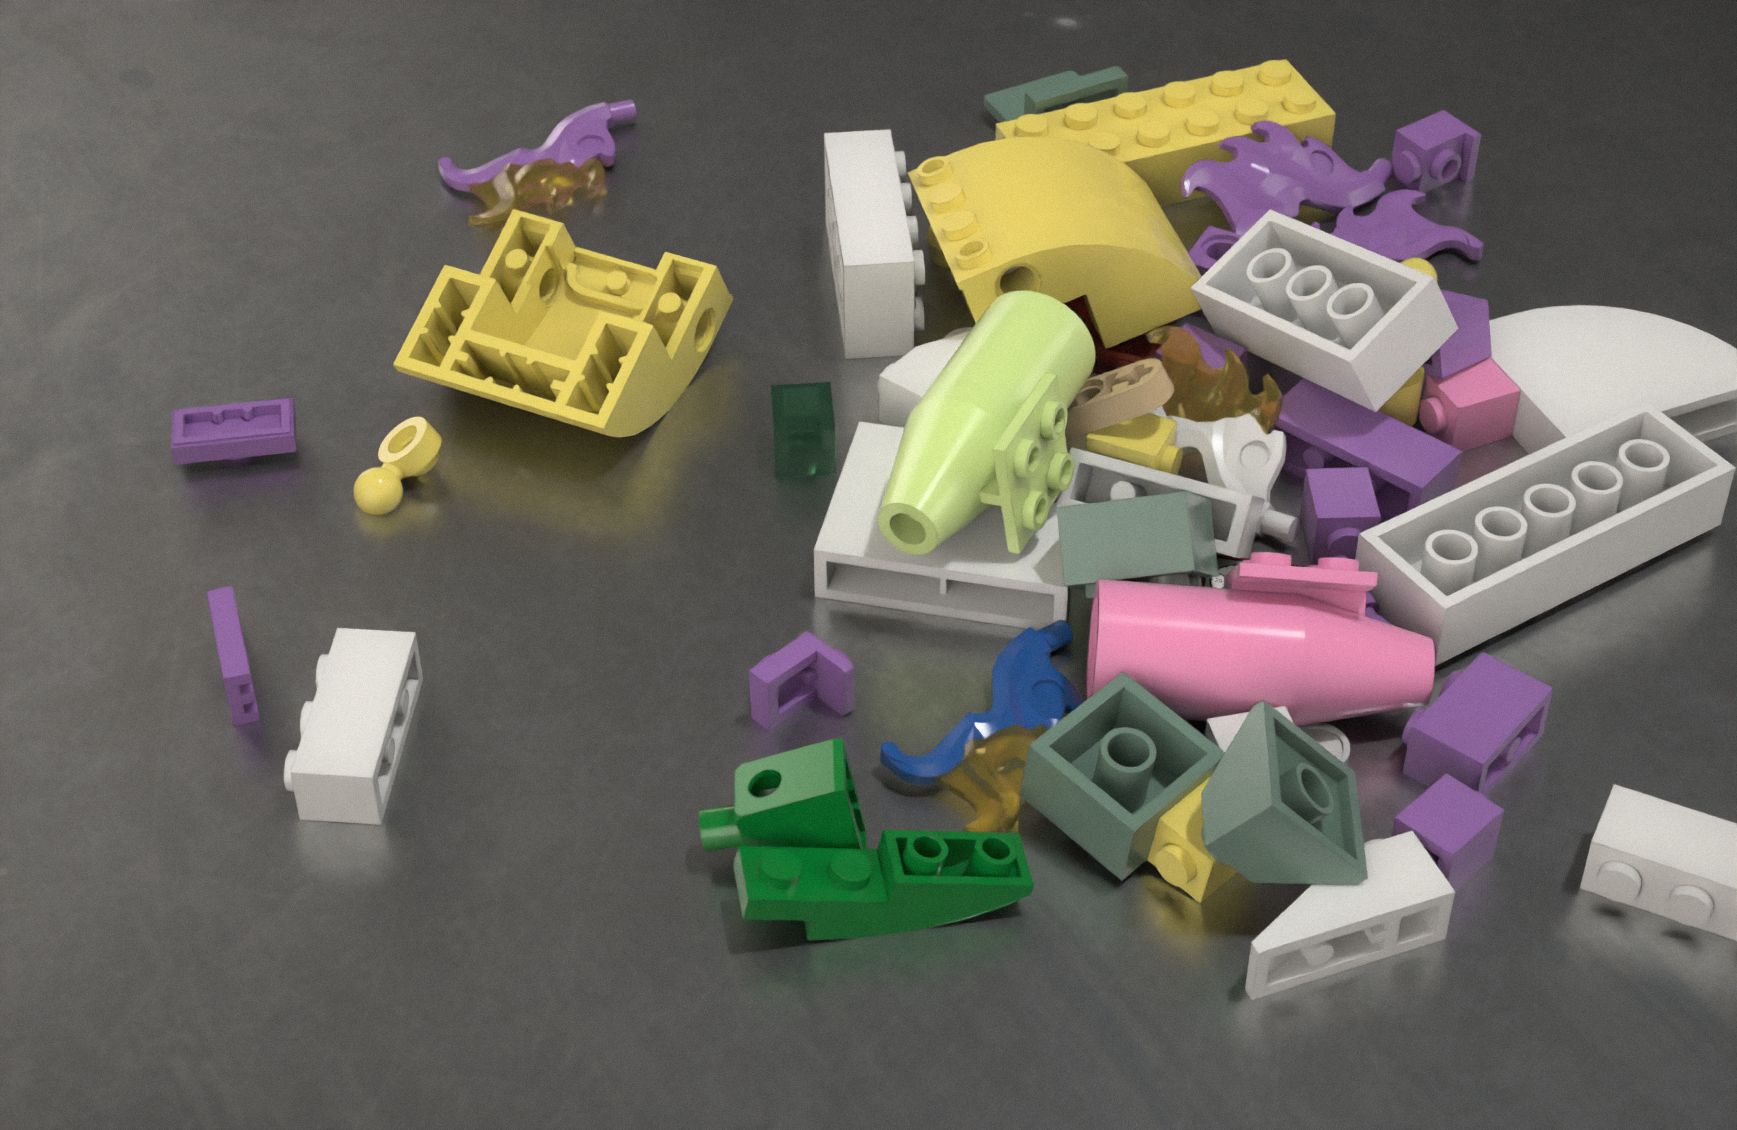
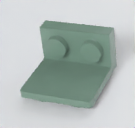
M1118 65L1079 76L1074 71H1066L986 94L984 96V107L1002 123L1018 119L1020 116L1027 114L1038 115L1065 109L1076 103L1087 104L1117 97L1119 94L1127 92L1128 75Z

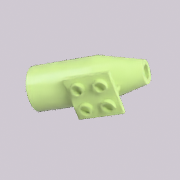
M1012 291L999 296L988 306L912 410L904 427L878 515L879 528L884 537L894 547L912 555L930 553L993 505L1001 506L1008 552L1020 554L1035 530L1043 528L1050 507L1059 493L1069 488L1073 478L1074 458L1072 454L1067 453L1065 438L1068 417L1067 409L1091 375L1096 358L1095 346L1089 330L1068 306L1053 297L1034 291Z

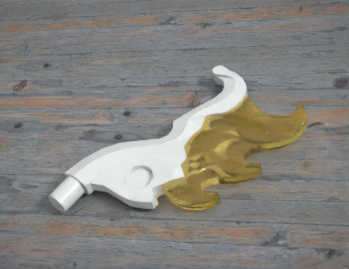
M1164 326L1146 334L1150 343L1162 345L1163 356L1161 363L1174 385V393L1165 404L1149 413L1177 421L1174 446L1182 448L1183 455L1191 452L1202 454L1208 484L1265 499L1255 536L1262 539L1265 534L1292 542L1299 532V518L1275 511V508L1270 503V491L1285 462L1287 447L1286 436L1283 432L1273 430L1271 434H1268L1277 423L1282 412L1283 398L1279 386L1269 374H1266L1263 377L1264 391L1257 395L1251 394L1248 388L1247 372L1234 351L1226 348L1224 350L1226 365L1218 369L1212 368L1203 359L1200 344L1190 332L1181 327Z

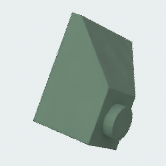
M1265 700L1257 703L1251 708L1201 793L1203 814L1201 834L1204 847L1207 848L1214 859L1222 864L1230 865L1252 883L1358 885L1367 880L1368 874L1356 773Z

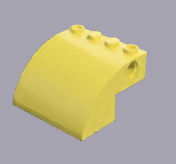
M1048 136L1010 137L980 143L945 157H932L921 163L917 169L907 172L959 290H962L975 324L996 298L1008 292L1020 290L1039 292L1053 297L1063 304L1083 296L1090 318L1105 348L1108 349L1201 310L1190 288L1202 276L1149 186L1130 167L1104 151L1077 141ZM1019 266L1015 271L1004 274L1010 268Z
M513 209L480 275L444 265L393 365L401 373L617 438L633 436L656 423L684 393L703 363L734 298L732 294H729L722 276L715 265L664 252L657 269L576 247L563 223Z

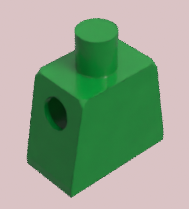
M843 738L823 741L741 764L735 770V805L700 809L699 811L700 834L705 851L735 848L738 846L868 849L867 825Z

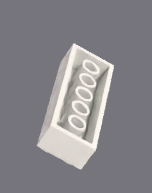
M1645 400L1360 533L1355 560L1359 561V571L1378 573L1377 586L1368 591L1373 594L1379 604L1377 615L1382 616L1394 626L1432 638L1436 666L1721 525L1736 467Z

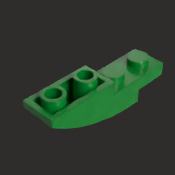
M883 829L877 849L738 846L733 864L743 920H803L808 940L863 938L940 926L996 910L1031 895L1034 887L1019 833Z

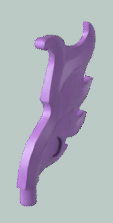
M1266 120L1255 122L1250 127L1253 133L1263 136L1265 142H1257L1250 138L1239 136L1223 139L1218 144V148L1232 152L1233 161H1197L1181 177L1180 189L1184 199H1187L1193 190L1209 195L1224 213L1232 228L1231 232L1244 235L1270 209L1294 219L1299 214V205L1334 213H1340L1349 205L1354 207L1353 211L1362 208L1386 190L1384 184L1394 173V169L1388 160L1379 158L1368 171L1359 172L1349 167L1323 142L1307 136L1300 144L1287 128L1276 122Z
M1398 190L1385 194L1378 200L1376 209L1370 215L1364 217L1353 215L1354 207L1352 205L1347 206L1339 213L1336 227L1330 233L1333 236L1398 263L1409 258L1426 259L1436 251L1445 248L1461 249L1467 254L1469 259L1476 261L1481 259L1483 242L1467 231L1451 226H1439L1416 213L1412 205L1424 203L1426 193L1415 190ZM1314 222L1312 225H1310L1320 230L1319 223Z

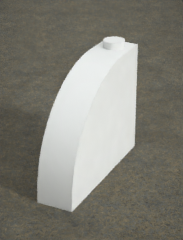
M1553 306L1532 309L1489 320L1492 352L1490 358L1521 390L1512 436L1528 454H1532L1645 400L1701 442L1737 432V349L1709 333L1659 315L1608 306Z
M859 421L814 547L815 597L1024 629L1031 627L1039 630L1058 620H1064L1068 624L1071 587L1064 586L1057 505L1055 502L1049 509L1043 528L1035 530L1020 554L1008 552L1002 508L997 505L990 507L930 553L924 555L905 553L894 547L884 537L878 525L879 511L904 428Z

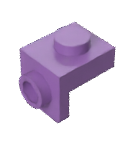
M807 631L776 653L765 656L755 667L749 670L751 718L770 731L817 698L840 715H846L855 708V673L853 664L841 650L829 647Z

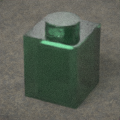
M831 383L770 385L776 478L836 475L835 421Z

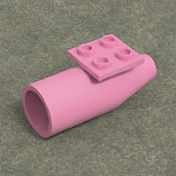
M1256 552L1250 554V560H1243L1224 576L1223 588L1097 579L1090 619L1086 700L1121 672H1124L1184 720L1206 722L1208 718L1250 712L1254 705L1265 700L1273 708L1286 706L1293 723L1300 727L1427 705L1434 682L1435 649L1433 640L1430 637L1365 616L1366 592L1377 586L1378 573L1359 571L1358 560L1326 557L1319 558L1318 565L1297 567L1291 566V555Z

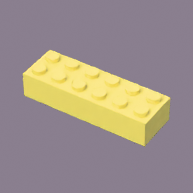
M1286 59L1280 61L1269 60L1258 66L1235 71H1220L1213 76L1186 82H1171L1163 87L1136 93L1126 92L1114 98L1092 103H1076L1065 109L1038 115H1023L1015 120L997 123L995 140L1010 137L1048 136L1077 141L1099 149L1127 165L1149 186L1160 207L1209 196L1204 192L1193 190L1187 199L1182 198L1180 189L1181 177L1197 161H1233L1232 152L1218 148V144L1223 139L1239 136L1247 137L1257 142H1265L1264 137L1253 133L1250 127L1255 122L1267 120L1287 128L1300 144L1305 137L1310 136L1332 149L1336 113Z

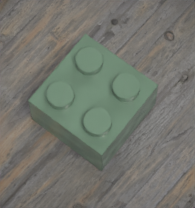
M1188 491L1056 507L1064 586L1085 590L1086 599H1093L1097 579L1202 587L1201 579L1219 577L1211 502L1208 499Z
M1121 672L1029 745L1020 796L1123 881L1148 859L1159 818L1212 776L1225 752L1126 673Z

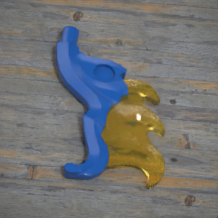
M1058 620L1037 631L1031 627L1027 628L1011 640L996 659L991 676V709L985 713L969 712L934 750L923 756L913 757L906 755L899 750L895 743L884 742L881 745L880 763L906 782L924 786L937 785L967 801L975 810L977 820L971 824L964 825L963 832L1007 833L1013 828L1019 817L1020 790L1029 745L1083 703L1076 686L1060 673L1050 661L1051 652L1072 643L1073 633L1070 626L1064 620Z

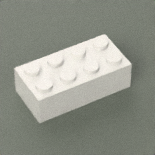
M891 129L824 133L826 231L845 359L904 356L914 348V332L924 331L922 296H915H918V285L925 284L923 250H918V224L916 216H912V193L910 183H906L904 151H894Z
M1271 209L1190 288L1217 336L1247 348V351L1374 412H1377L1458 329L1435 277Z

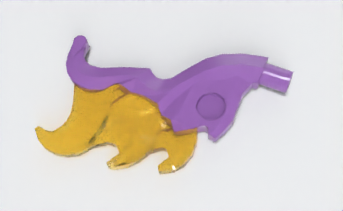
M632 99L607 104L604 101L583 108L558 123L544 145L538 149L518 148L478 168L461 170L455 167L451 158L442 157L439 159L440 174L450 187L461 191H471L487 204L488 208L484 214L468 217L469 225L478 229L491 230L503 228L513 209L525 212L534 204L541 202L547 203V213L551 215L563 208L570 200L572 192L580 186L587 187V196L590 198L602 192L605 187V169L603 165L605 167L613 165L616 152L615 142L608 129L613 128L614 124L637 119L634 102Z

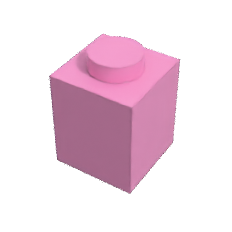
M1490 357L1444 378L1426 375L1423 398L1418 409L1419 421L1428 434L1461 451L1512 437L1521 390Z

